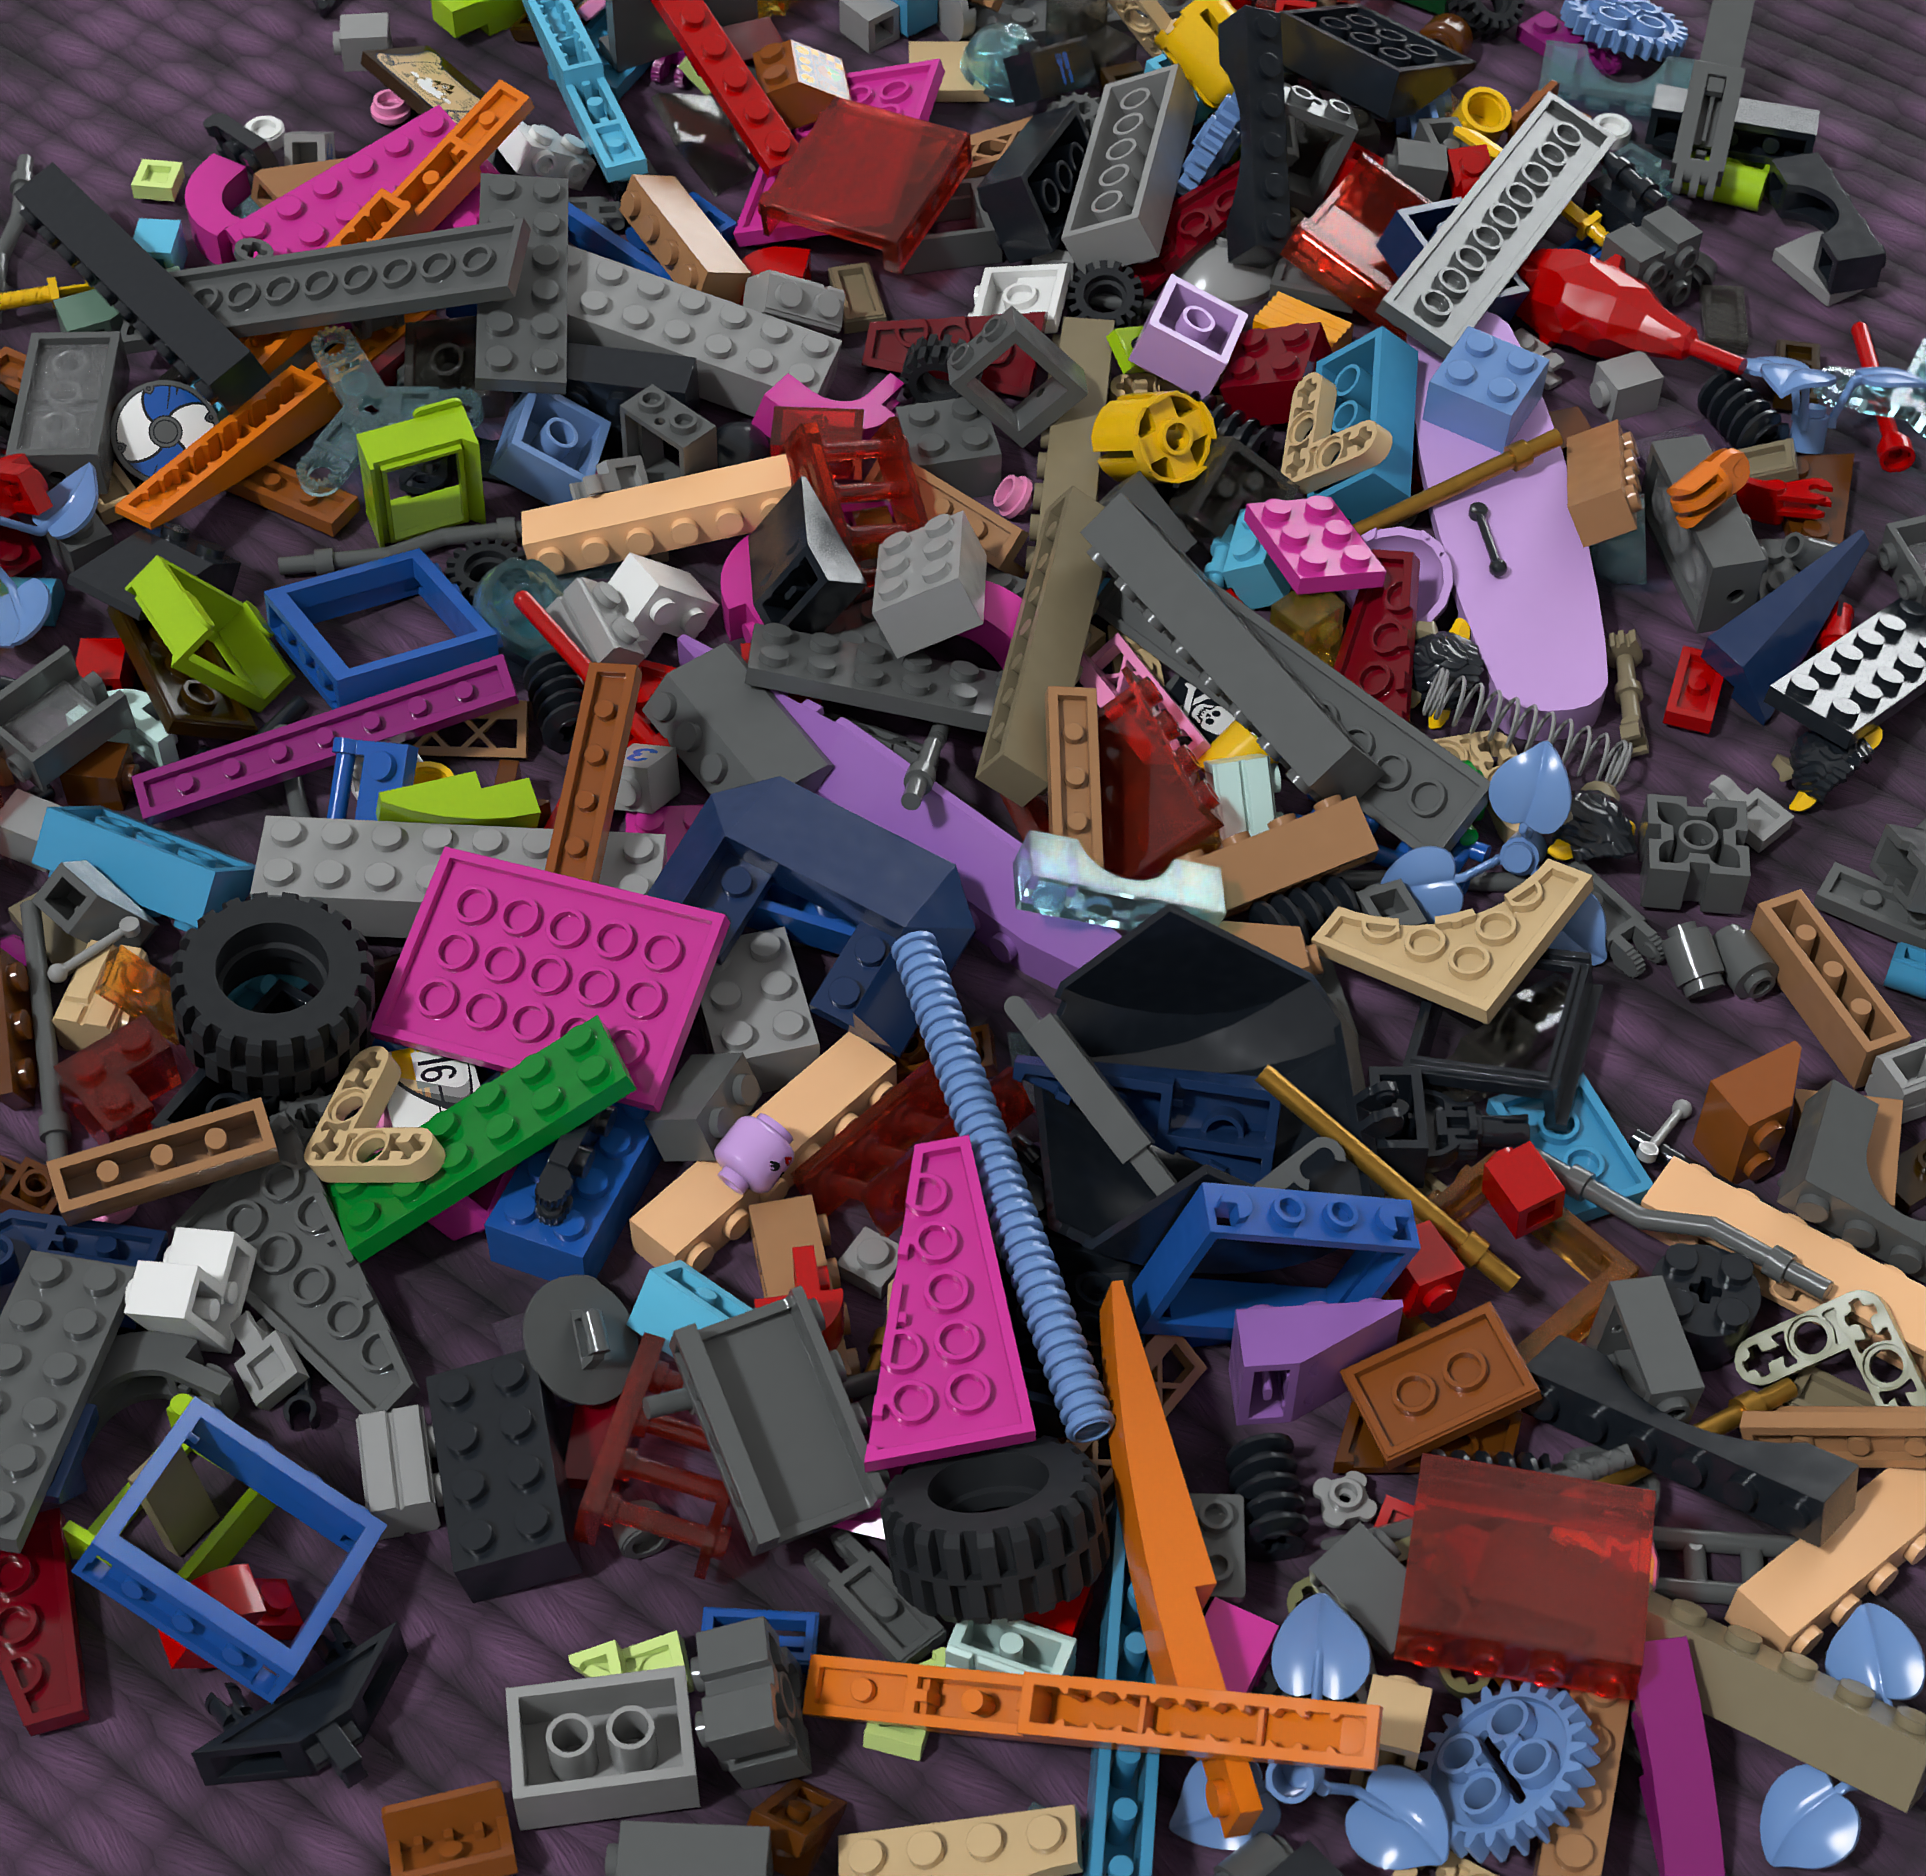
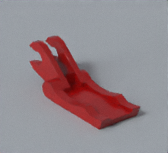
M1749 477L1746 484L1736 493V500L1743 514H1748L1750 519L1770 525H1780L1783 522L1784 516L1806 519L1824 518L1825 512L1812 508L1809 505L1817 504L1819 506L1832 507V502L1829 497L1820 493H1813L1810 490L1818 489L1833 493V487L1830 482L1822 478L1784 482L1780 479L1760 480Z

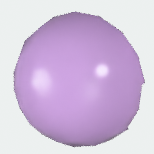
M1401 526L1379 530L1374 528L1361 535V538L1370 550L1414 552L1420 560L1416 622H1436L1446 610L1453 588L1451 560L1441 543L1424 530L1418 531ZM1359 589L1337 591L1352 611Z

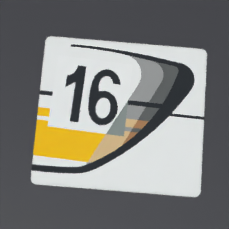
M413 1048L389 1052L401 1068L400 1080L387 1104L393 1127H420L435 1114L447 1110L480 1087L474 1064Z

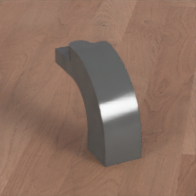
M139 1331L116 1335L87 1400L89 1404H96L100 1417L89 1446L104 1425L122 1409L145 1400H171L177 1394L182 1393L188 1394L191 1397L196 1396L209 1406L221 1410L227 1418L232 1420L241 1408L233 1379L221 1367L211 1363L205 1365L198 1340L184 1335L159 1331Z

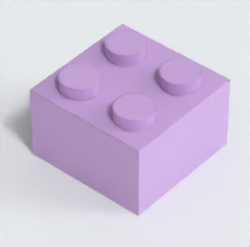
M1171 274L1151 309L1128 360L1140 366L1146 372L1153 373L1178 386L1186 393L1191 394L1194 391H1199L1203 400L1205 396L1210 394L1226 367L1248 314Z

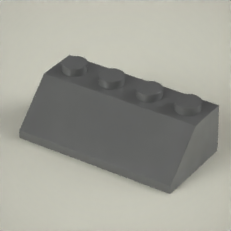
M723 643L668 672L642 709L643 713L661 735L668 739L670 746L676 747V753L710 795L778 776L815 793L834 767L831 761L769 689L744 684L747 663L735 648L728 643Z

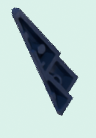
M1861 529L1707 638L1701 658L1735 687L1731 698L1762 726L1769 722L1775 710L1774 707L1763 702L1769 686L1800 666L1802 661H1804L1862 556L1867 551L1869 541L1865 532Z
M1017 1055L1013 1069L1014 1080L1019 1082L1026 1080L1038 1087L1042 1086L1044 1090L1053 1093L1056 1100L1067 1105L1070 1103L1076 1104L1040 1057ZM1094 1062L1155 1141L1152 1144L1153 1146L1172 1155L1179 1153L1202 1165L1207 1164L1252 1185H1255L1272 1172L1282 1103L1255 1081L1258 1076Z

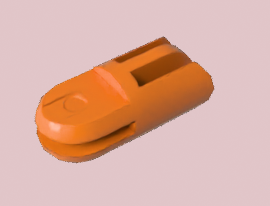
M1722 448L1714 451L1666 490L1667 494L1672 496L1670 498L1672 509L1679 513L1676 516V520L1680 527L1685 529L1695 527L1746 484L1750 475V465L1743 452L1734 448Z

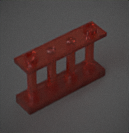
M889 417L871 437L872 440L826 443L821 438L817 422L800 423L783 443L793 482L795 484L801 476L807 477L867 583L865 587L875 586L877 567L862 569L858 565L853 545L882 543L894 533L901 531L909 533L924 527L928 522L908 454L909 444L907 437L902 433L898 417ZM877 458L884 480L838 485L833 479L828 461ZM889 499L896 523L850 527L845 521L841 503ZM865 587L844 610H848L866 591Z
M930 1059L926 1060L790 1174L801 1196L812 1194L816 1215L826 1214L828 1217L845 1201L853 1199L865 1204L880 1236L887 1238L904 1223L914 1146L910 1150L907 1149L922 1136L925 1137L917 1144L959 1137L954 1128L953 1119L950 1116L944 1119L949 1114V1107L945 1103L944 1093L940 1089L939 1080L934 1073V1066ZM1007 1067L990 1081L991 1092L996 1098V1106L1001 1111V1119L1007 1127V1134L1035 1111L1022 1082L1013 1079V1067ZM889 1167L883 1173H881L876 1179H874L872 1182H869L884 1168Z
M644 1332L579 1506L573 1540L595 1547L602 1525L613 1527L614 1523L629 1526L701 1548L694 1577L705 1580L712 1558L723 1561L733 1527L723 1524L731 1501L723 1481L639 1456V1449L631 1447L635 1436L645 1438L646 1434H651L711 1453L700 1425L667 1415L650 1420L646 1418L642 1405L644 1397L650 1396V1393L660 1394L662 1390L668 1392L681 1389L684 1382L680 1372L669 1369L670 1363L661 1361L666 1338ZM632 1477L714 1502L716 1504L709 1525L706 1526L622 1500L623 1494L615 1492L618 1481L621 1480L629 1483Z

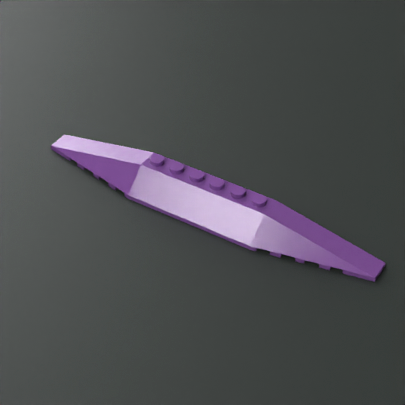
M682 634L677 638L679 667L712 650V648L686 634ZM769 689L834 765L815 794L956 864L976 928L974 937L989 947L999 960L1005 963L1009 962L1024 974L1054 989H1058L1061 981L1122 937L1110 926L1114 921V917L1100 904L1097 903L1090 908L1073 893L1077 884L1072 879L937 782H934L931 791L924 795L918 809H905L901 804V798L905 790L904 777L910 763L844 717L834 722L823 716V706L809 699L800 704L787 697L789 696L787 692Z

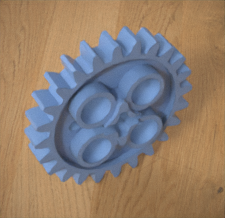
M1564 0L1560 12V20L1565 21L1564 26L1572 28L1573 34L1584 35V41L1592 42L1598 45V48L1612 49L1614 54L1624 52L1629 58L1638 55L1645 61H1648L1649 57L1657 61H1662V58L1672 60L1673 56L1679 57L1689 35L1687 34L1688 28L1682 26L1683 21L1675 20L1674 14L1663 13V7H1657L1648 0Z
M1235 91L1232 95L1227 94L1216 113L1207 119L1192 142L1194 148L1184 161L1180 172L1182 176L1178 180L1175 192L1177 198L1217 175L1220 168L1222 169L1224 165L1227 166L1240 146L1241 122Z
M1528 1677L1522 1683L1519 1690L1510 1679L1504 1680L1498 1695H1494L1487 1686L1482 1687L1481 1702L1475 1705L1469 1699L1463 1698L1461 1700L1463 1714L1457 1718L1445 1713L1442 1717L1448 1726L1444 1733L1430 1732L1428 1734V1738L1435 1745L1434 1750L1419 1753L1418 1759L1426 1769L1417 1773L1430 1783L1441 1800L1449 1823L1450 1849L1458 1858L1462 1859L1470 1853L1478 1863H1483L1491 1851L1500 1862H1505L1510 1846L1514 1845L1523 1856L1528 1855L1530 1839L1537 1835L1545 1844L1551 1842L1548 1827L1556 1823L1567 1828L1570 1825L1567 1816L1564 1814L1567 1807L1582 1808L1586 1804L1577 1794L1578 1789L1595 1785L1596 1780L1586 1770L1600 1763L1599 1756L1591 1748L1599 1742L1598 1736L1590 1728L1593 1722L1566 1690L1559 1693L1549 1681L1539 1688L1532 1678ZM1488 1736L1501 1752L1500 1758L1524 1791L1526 1798L1523 1802L1520 1801L1516 1793L1510 1788L1508 1777L1487 1749L1485 1739Z

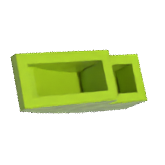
M431 0L433 20L454 38H458L477 28L492 36L511 27L526 12L522 0Z
M476 771L379 792L376 807L378 821L537 828L541 814L530 778L481 788Z

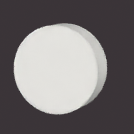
M1615 113L1601 114L1593 119V121L1618 137L1610 150H1619L1628 145L1632 131V125L1628 119Z
M259 116L246 123V128L267 141L272 152L284 145L285 127L280 119L272 116Z

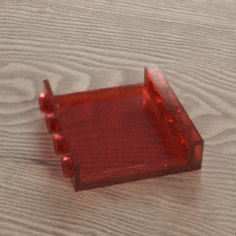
M835 96L827 109L820 112L814 127L807 137H803L800 140L797 151L789 162L780 168L778 177L770 189L762 193L758 203V213L762 219L764 235L770 236L778 223L784 221L880 249L883 253L884 270L900 274L973 165L970 133Z
M1363 153L1350 174L1309 219L1305 217L1298 224L1280 255L1375 325L1385 327L1406 342V332L1393 326L1387 319L1375 312L1382 299L1399 279L1377 249L1376 244L1397 210L1432 202L1367 154Z
M1128 666L1124 667L1121 671L1130 687L1097 710L1104 868L1093 892L1078 891V875L1066 874L1077 884L1073 893L1090 908L1097 903L1106 908L1224 826L1222 819L1215 807L1221 804L1218 795L1205 779L1199 780L1196 774L1201 769L1199 761L1186 744L1180 746L1177 737L1182 734L1179 725L1167 710L1162 712L1158 706V703L1163 701L1160 691L1148 676L1140 680ZM1048 792L1043 796L1038 794L1023 807L1000 794L1026 847L1050 863Z
M1422 1453L1394 1659L1412 1662L1420 1667L1431 1668L1438 1666L1472 1672L1484 1678L1502 1677L1531 1682L1542 1688L1560 1687L1584 1691L1606 1699L1624 1698L1635 1700L1644 1661L1656 1491Z

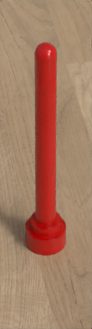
M1856 322L1851 328V334L1861 368L1880 367L1867 324ZM1867 386L1882 437L1876 448L1880 466L1887 472L1904 471L1914 463L1916 458L1912 441L1898 430L1887 389Z
M518 591L513 598L515 606L585 682L589 663L592 661L528 591ZM635 710L630 731L632 736L640 744L671 747L668 739L664 738L660 732L656 734Z

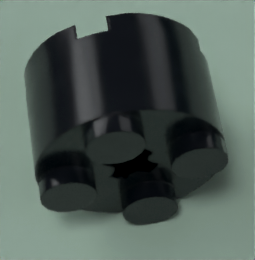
M1677 1243L1667 1249L1666 1254L1654 1267L1651 1276H1663L1699 1372L1714 1371L1722 1368L1724 1362L1734 1358L1739 1345L1750 1337L1761 1303L1760 1286L1753 1273V1264L1745 1255L1731 1253L1711 1245Z

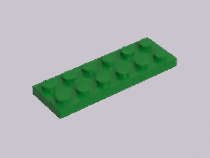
M596 1015L582 1025L575 1026L563 1037L539 1052L527 1056L517 1066L493 1081L481 1085L474 1093L447 1110L435 1114L429 1121L421 1125L420 1127L427 1128L445 1149L446 1157L444 1164L432 1177L416 1183H329L326 1185L348 1249L359 1263L637 1089L607 1027L599 1016ZM382 1150L377 1154L373 1155L372 1157H370L369 1159H367L365 1163L377 1157L382 1152Z

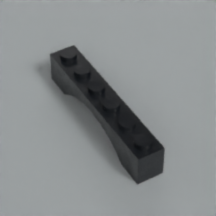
M1244 5L1218 25L1219 64L1228 75L1234 88L1241 122L1239 176L1233 204L1226 222L1228 263L1265 269L1292 252L1281 13Z
M1560 1334L1526 1364L1540 1389L1542 1400L1522 1408L1521 1412L1607 1451L1627 1443L1636 1464L1817 1547H1821L1855 1510L1859 1465L1807 1442L1772 1443L1743 1440L1711 1433L1681 1422L1653 1407L1636 1394L1618 1375L1606 1354Z

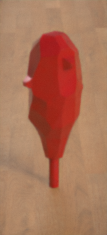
M1539 249L1533 251L1517 271L1530 292L1515 314L1539 334V340L1550 348L1560 343L1572 346L1583 353L1605 359H1612L1636 351L1644 352L1650 357L1684 361L1693 356L1737 375H1742L1747 367V359L1699 340L1697 329L1665 309L1647 283L1625 272V258L1618 254H1614L1603 262L1579 249Z

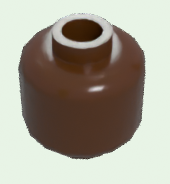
M1443 13L1437 15L1419 32L1464 56L1469 54L1473 44V34L1470 26L1463 18L1456 14Z

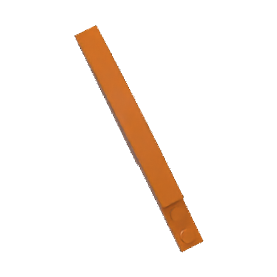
M499 79L392 193L381 187L325 248L432 232L480 183L482 172L479 167L535 108L531 98ZM329 325L238 339L252 352L269 375Z
M436 309L407 313L404 316L405 324L403 327L393 329L389 326L374 331L372 336L366 340L358 338L353 331L305 370H301L293 365L289 366L234 413L225 417L114 505L115 513L152 530L250 476L346 410L349 406L345 384L432 313L437 316Z
M1123 1280L1112 1281L1100 1308L1104 1396L1109 1400V1411L1114 1414L1116 1419L1115 1426L1108 1432L1125 1551L1156 1684L1227 1691L1202 1612L1217 1582ZM1194 1757L1197 1761L1202 1760L1208 1780L1206 1784L1208 1809L1214 1818L1219 1817L1224 1837L1231 1838L1248 1835L1263 1811L1249 1761Z
M811 1654L802 1714L815 1718L921 1728L928 1732L1036 1743L1261 1763L1377 1771L1383 1707L1371 1704L1024 1671V1674Z

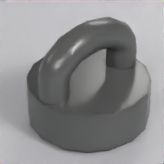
M640 1499L626 1502L618 1506L610 1517L614 1539L621 1554L626 1558L640 1559L657 1553L670 1542L674 1533L666 1512L654 1501Z

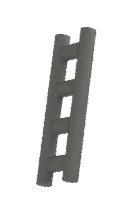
M1649 1526L1645 1529L1653 1539L1656 1549L1683 1551L1685 1579L1658 1577V1585L1654 1592L1672 1601L1674 1599H1684L1695 1603L1730 1605L1737 1588L1764 1568L1763 1557L1776 1558L1800 1539L1787 1535ZM1706 1553L1740 1555L1742 1583L1708 1580Z

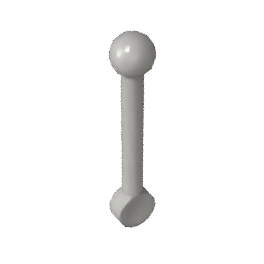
M134 916L123 918L119 923V928L65 963L52 964L48 968V978L54 983H61L67 978L68 972L121 938L136 937L141 932L139 920Z
M1679 1099L1673 1103L1672 1114L1649 1142L1643 1141L1639 1143L1636 1151V1156L1639 1160L1645 1163L1656 1161L1660 1144L1680 1119H1686L1691 1115L1692 1106L1690 1102Z

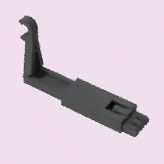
M1713 0L1701 57L1700 60H1694L1669 178L1674 179L1671 194L1679 195L1683 182L1690 183L1687 197L1696 198L1698 185L1706 186L1704 200L1712 201L1715 186H1721L1746 68H1741L1755 0ZM1692 147L1711 149L1709 161L1705 160L1707 151L1697 149L1695 157L1690 158Z
M1019 996L1009 997L1004 1004L1007 1015L1121 1163L1128 1164L1131 1162L1156 1196L1178 1183L1150 1146L1155 1143L1153 1138L1056 1014L1049 1013L1042 1019L1027 999ZM1315 1138L1254 1186L1286 1189L1295 1182L1302 1189L1309 1190L1310 1179L1305 1178L1300 1170L1302 1162L1320 1148L1330 1149L1335 1155V1160L1346 1162L1344 1149L1332 1138Z

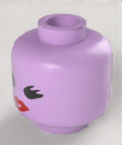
M760 1113L756 1118L753 1116L740 1117L714 1150L715 1158L722 1167L718 1177L729 1188L740 1195H743L747 1189L756 1193L770 1191L794 1160V1152L790 1146L793 1137L782 1125L766 1114Z

